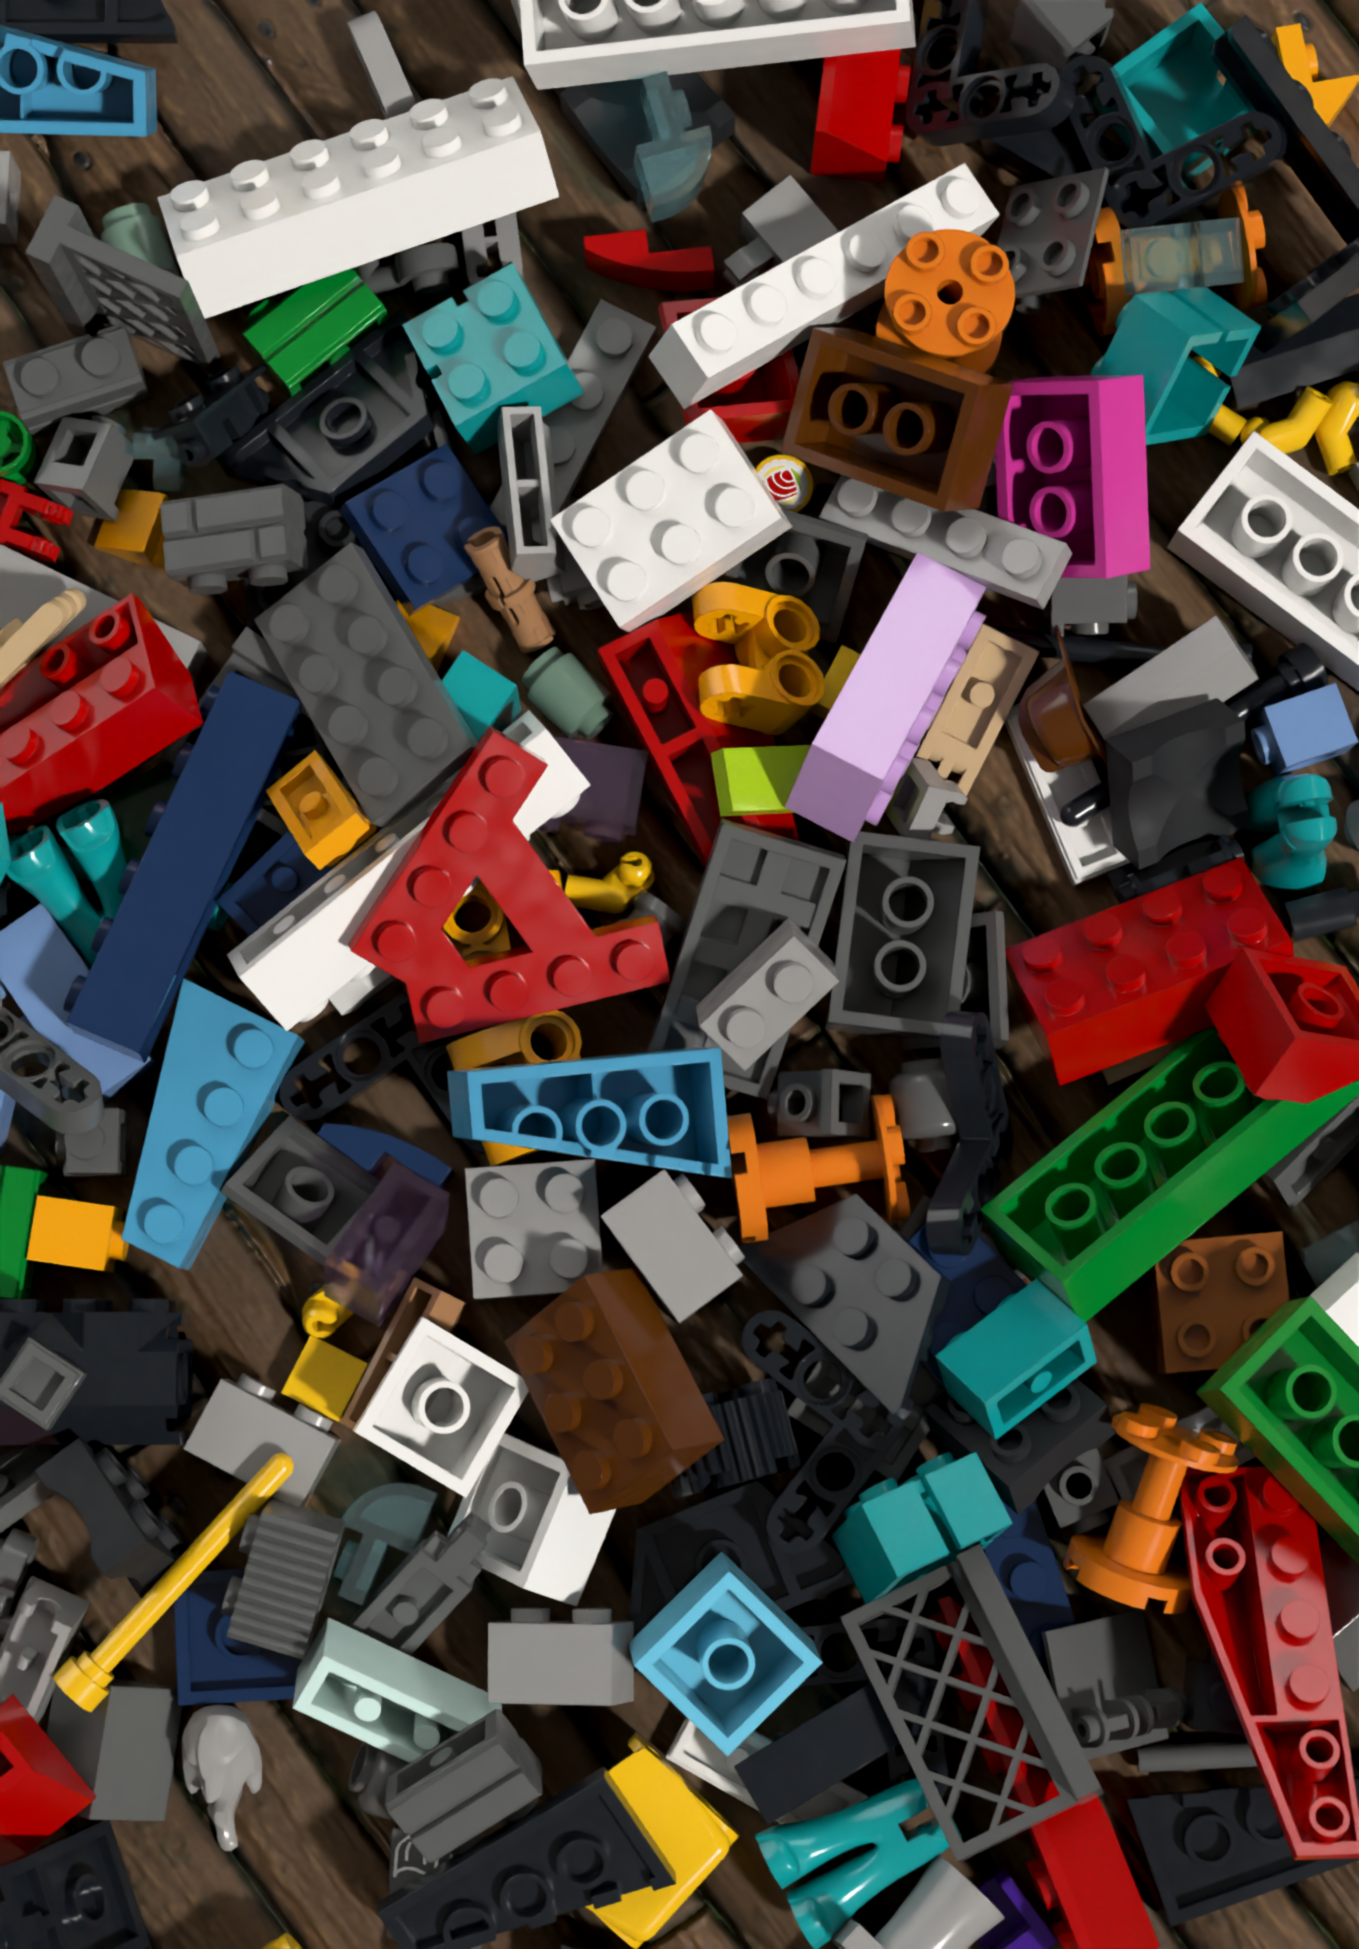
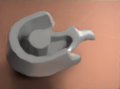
M215 1704L205 1706L194 1712L184 1729L182 1736L183 1772L189 1792L193 1794L201 1788L206 1802L209 1803L207 1810L214 1822L220 1848L224 1851H232L238 1847L234 1815L242 1795L243 1785L246 1782L253 1794L260 1790L262 1785V1760L250 1719L245 1712L233 1706Z

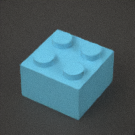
M722 1551L628 1643L634 1666L727 1757L823 1663L813 1640Z

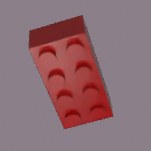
M1242 857L1005 949L1006 965L1016 1001L1059 1086L1215 1026L1204 1004L1242 948L1295 957L1290 936Z

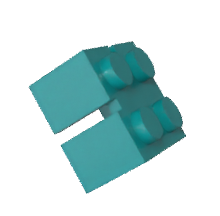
M1202 3L1196 5L1114 65L1156 158L1241 114L1250 112L1226 80L1223 86L1218 80L1222 73L1212 61L1209 49L1212 43L1225 32ZM1101 75L1098 85L1104 82L1103 75ZM1095 92L1093 103L1102 115L1119 111L1117 103L1110 108L1102 106ZM1120 124L1112 125L1111 127L1130 149L1132 140L1129 131ZM1253 125L1246 129L1248 138L1259 131ZM1224 138L1215 144L1224 156L1232 151L1225 148ZM1196 153L1185 160L1181 170L1182 180L1185 185L1212 166L1213 161L1208 155ZM1164 168L1158 174L1168 183L1166 168Z
M513 263L463 290L468 301L458 306L451 297L403 324L425 370L432 378L431 381L454 426L475 455L498 442L496 424L501 407L541 406L542 417L585 394L535 298Z
M1207 287L1174 290L1171 294L1168 291L1136 294L1119 313L1116 321L1117 331L1106 354L1093 367L1090 376L1143 375L1146 445L1207 435L1231 387L1189 357L1190 350L1195 351L1227 376H1237L1261 326Z
M951 1452L939 1455L916 1469L918 1475L905 1481L900 1487H898L894 1478L885 1480L862 1492L859 1495L861 1501L844 1511L847 1520L835 1531L832 1538L865 1604L958 1559L956 1555L978 1544H981L983 1549L994 1541L993 1539L997 1538L1013 1524L976 1452L955 1461Z

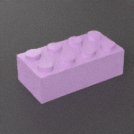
M917 552L812 742L785 808L853 843L865 821L877 826L894 794L900 778L904 776L924 733L929 729L949 686L953 683L986 618V615L976 611L986 586Z

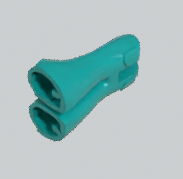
M1306 773L1278 775L1258 785L1246 799L1249 813V827L1246 830L1255 834L1278 833L1267 841L1255 846L1249 852L1251 867L1256 878L1265 886L1275 891L1290 894L1312 892L1322 884L1325 878L1327 858L1324 849L1332 842L1337 833V820L1335 817H1330L1328 803L1333 800L1330 784L1325 778L1316 774Z
M103 799L92 800L78 805L60 815L56 822L58 832L81 864L97 892L103 906L102 909H96L88 898L47 825H41L9 845L11 863L6 872L10 879L33 895L55 918L90 969L97 957V954L91 952L93 938L104 917L115 918L124 898L123 895L118 893V887L127 867L115 814L109 802Z
M917 1778L901 1782L842 1810L811 1820L780 1824L755 1834L764 1859L781 1889L786 1888L815 1868L850 1849L868 1843L875 1844L874 1847L787 1890V1900L795 1919L813 1949H818L826 1944L861 1906L881 1890L931 1861L950 1847L936 1817L921 1823L904 1834L898 1825L930 1807Z

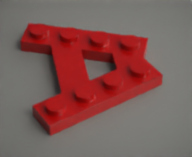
M489 726L348 943L351 952L404 982L419 1044L671 982L659 921L654 914L591 930L517 827L513 819L548 767V764L544 758L492 726ZM476 875L527 944L526 946L464 960L444 933L442 927Z

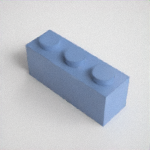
M40 903L0 931L1 999L11 994L24 1013L19 1018L96 1076L100 1081L103 1103L105 1104L160 1064L151 1052L146 1063L75 1034L66 1023L70 1013L64 1011L63 1007L69 989L78 975L87 978L90 968L59 923Z

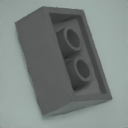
M859 831L854 843L848 840L847 861L844 869L833 957L839 982L829 991L825 1029L882 1037L940 1039L941 1026L945 1015L949 1011H960L980 852L979 846Z

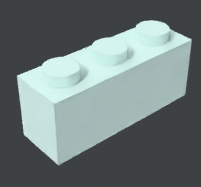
M328 1617L297 1669L293 1709L410 1763L493 1710L500 1709L502 1712V1703H488V1692Z

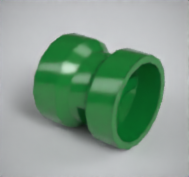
M0 411V478L21 485L27 482L36 472L39 463V449L24 424L17 417ZM12 454H14V456L10 460L5 461V459L9 458Z

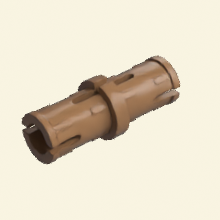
M494 526L473 534L467 540L468 544L464 548L487 587L485 597L491 608L500 611L512 631V635L521 652H534L545 647L553 640L552 635H555L556 631L534 594L535 582L531 579L525 580L511 571L509 545L504 538L502 530Z

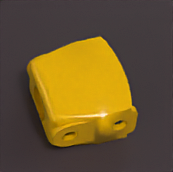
M635 1732L628 1740V1746L634 1753L612 1767L608 1773L675 1870L676 1884L653 1891L652 1886L622 1895V1901L598 1909H594L593 1904L586 1907L595 1913L623 1941L632 1948L638 1949L644 1941H648L659 1931L725 1858L730 1846L739 1838L740 1834L721 1813L691 1786L672 1763L646 1739Z

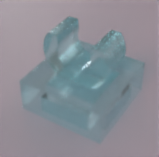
M142 428L134 432L133 459H155L153 471L154 490L180 491V487L184 488L185 464L178 456V445L173 436L169 435L154 441L151 435L160 428Z

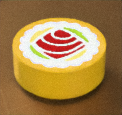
M774 455L766 458L756 467L755 470L780 508L802 514L807 509L812 498L813 479L809 469L802 461L789 455Z

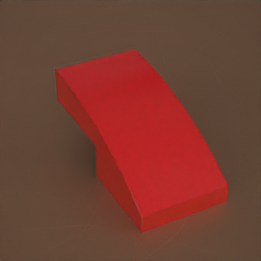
M646 229L583 237L586 269L604 277L629 285L667 291L712 290L714 288V263L711 246L649 253Z

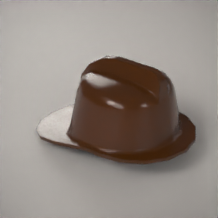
M1055 625L1063 659L1026 689L1020 702L1018 717L1022 736L1039 767L1045 772H1056L1066 767L1102 757L1107 765L1106 749L1083 707L1058 625Z

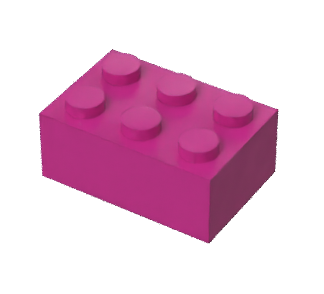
M1143 375L1033 377L1008 381L1014 383L995 450L998 518L1065 542L1073 554L1060 578L1107 579L1150 570Z

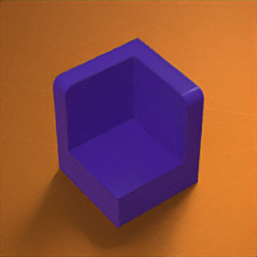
M1004 1867L977 1887L1005 1918L976 1940L982 1949H1049L1058 1942Z

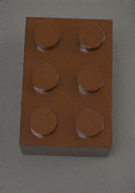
M850 327L813 328L781 453L943 512L977 509L980 507L1014 383Z
M637 1267L584 1275L505 1341L590 1515L643 1503L725 1440Z

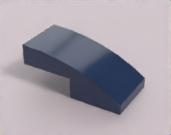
M324 1124L317 1133L372 1175L377 1173L389 1155L440 1193L455 1174L451 1167L433 1155L410 1143L374 1130L350 1125Z

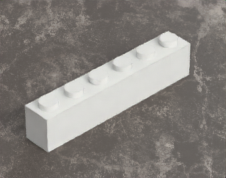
M964 163L674 322L648 357L683 409H686L810 339L813 328H830L883 298L885 281L891 263L915 234L941 229H958L981 237L1000 214Z
M530 710L501 732L544 758L548 764V767L513 819L527 841L530 839V834L550 818L555 819L568 813L578 803L580 794L590 786V783ZM460 770L381 829L227 954L238 977L286 1031L298 1022H307L316 1017L326 1007L331 995L347 982H354L364 978L376 967L351 952L348 943ZM477 875L463 896L468 894L477 885L480 879Z

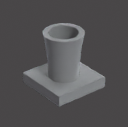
M938 1855L931 1860L917 1885L893 1917L874 1938L859 1923L848 1919L830 1940L839 1949H968L976 1940L1005 1918L991 1901L964 1875Z

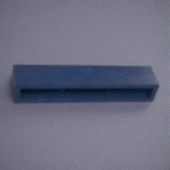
M228 671L221 688L212 685L207 692L200 708L202 721L204 722L203 728L195 745L186 742L180 750L172 770V778L177 779L178 782L169 801L159 800L152 810L145 829V835L151 837L147 849L141 860L132 858L128 863L118 887V893L124 896L114 919L106 916L100 923L91 945V952L97 954V957L87 978L81 975L76 977L64 1002L63 1010L70 1013L66 1023L75 1034L144 1063L148 1059L180 989L183 978H185L218 905L216 901L222 896L268 796L266 790L273 785L304 718L300 700L231 671Z

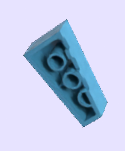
M0 25V133L147 137L157 132L156 68Z
M183 978L123 1229L122 1240L177 1268L190 1271L227 1199V1196L221 1193V1190L225 1183L245 1163L280 1095V1085L284 1076L295 1066L306 1044L299 1035L289 1030L286 1031L283 1027Z
M695 1047L447 1071L453 1137L700 1175L732 1178L721 1048Z

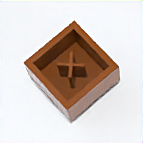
M1282 1231L1184 1240L1145 1273L1155 1373L1220 1369L1284 1302L1290 1301Z

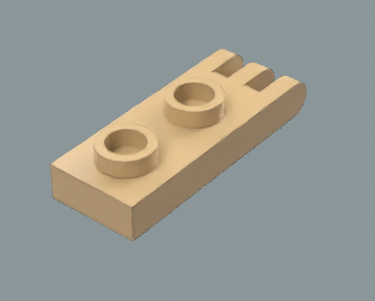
M76 588L67 589L42 605L24 624L16 617L0 630V690L84 610L86 598L80 590Z
M983 623L915 758L931 760L939 764L937 772L943 780H947L951 771L961 775L962 778L956 784L967 796L1040 651Z

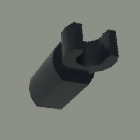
M1345 886L1283 903L1280 906L1282 919L1292 944L1350 929L1357 925L1356 919H1359V890L1349 893Z

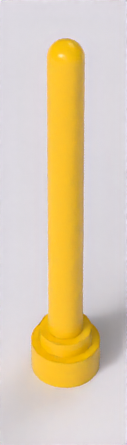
M285 1453L273 1455L92 1653L84 1651L78 1659L71 1656L52 1678L70 1699L88 1712H92L110 1693L106 1686L114 1678V1675L111 1673L114 1667L244 1527L249 1515L255 1514L287 1480L294 1470L293 1459Z

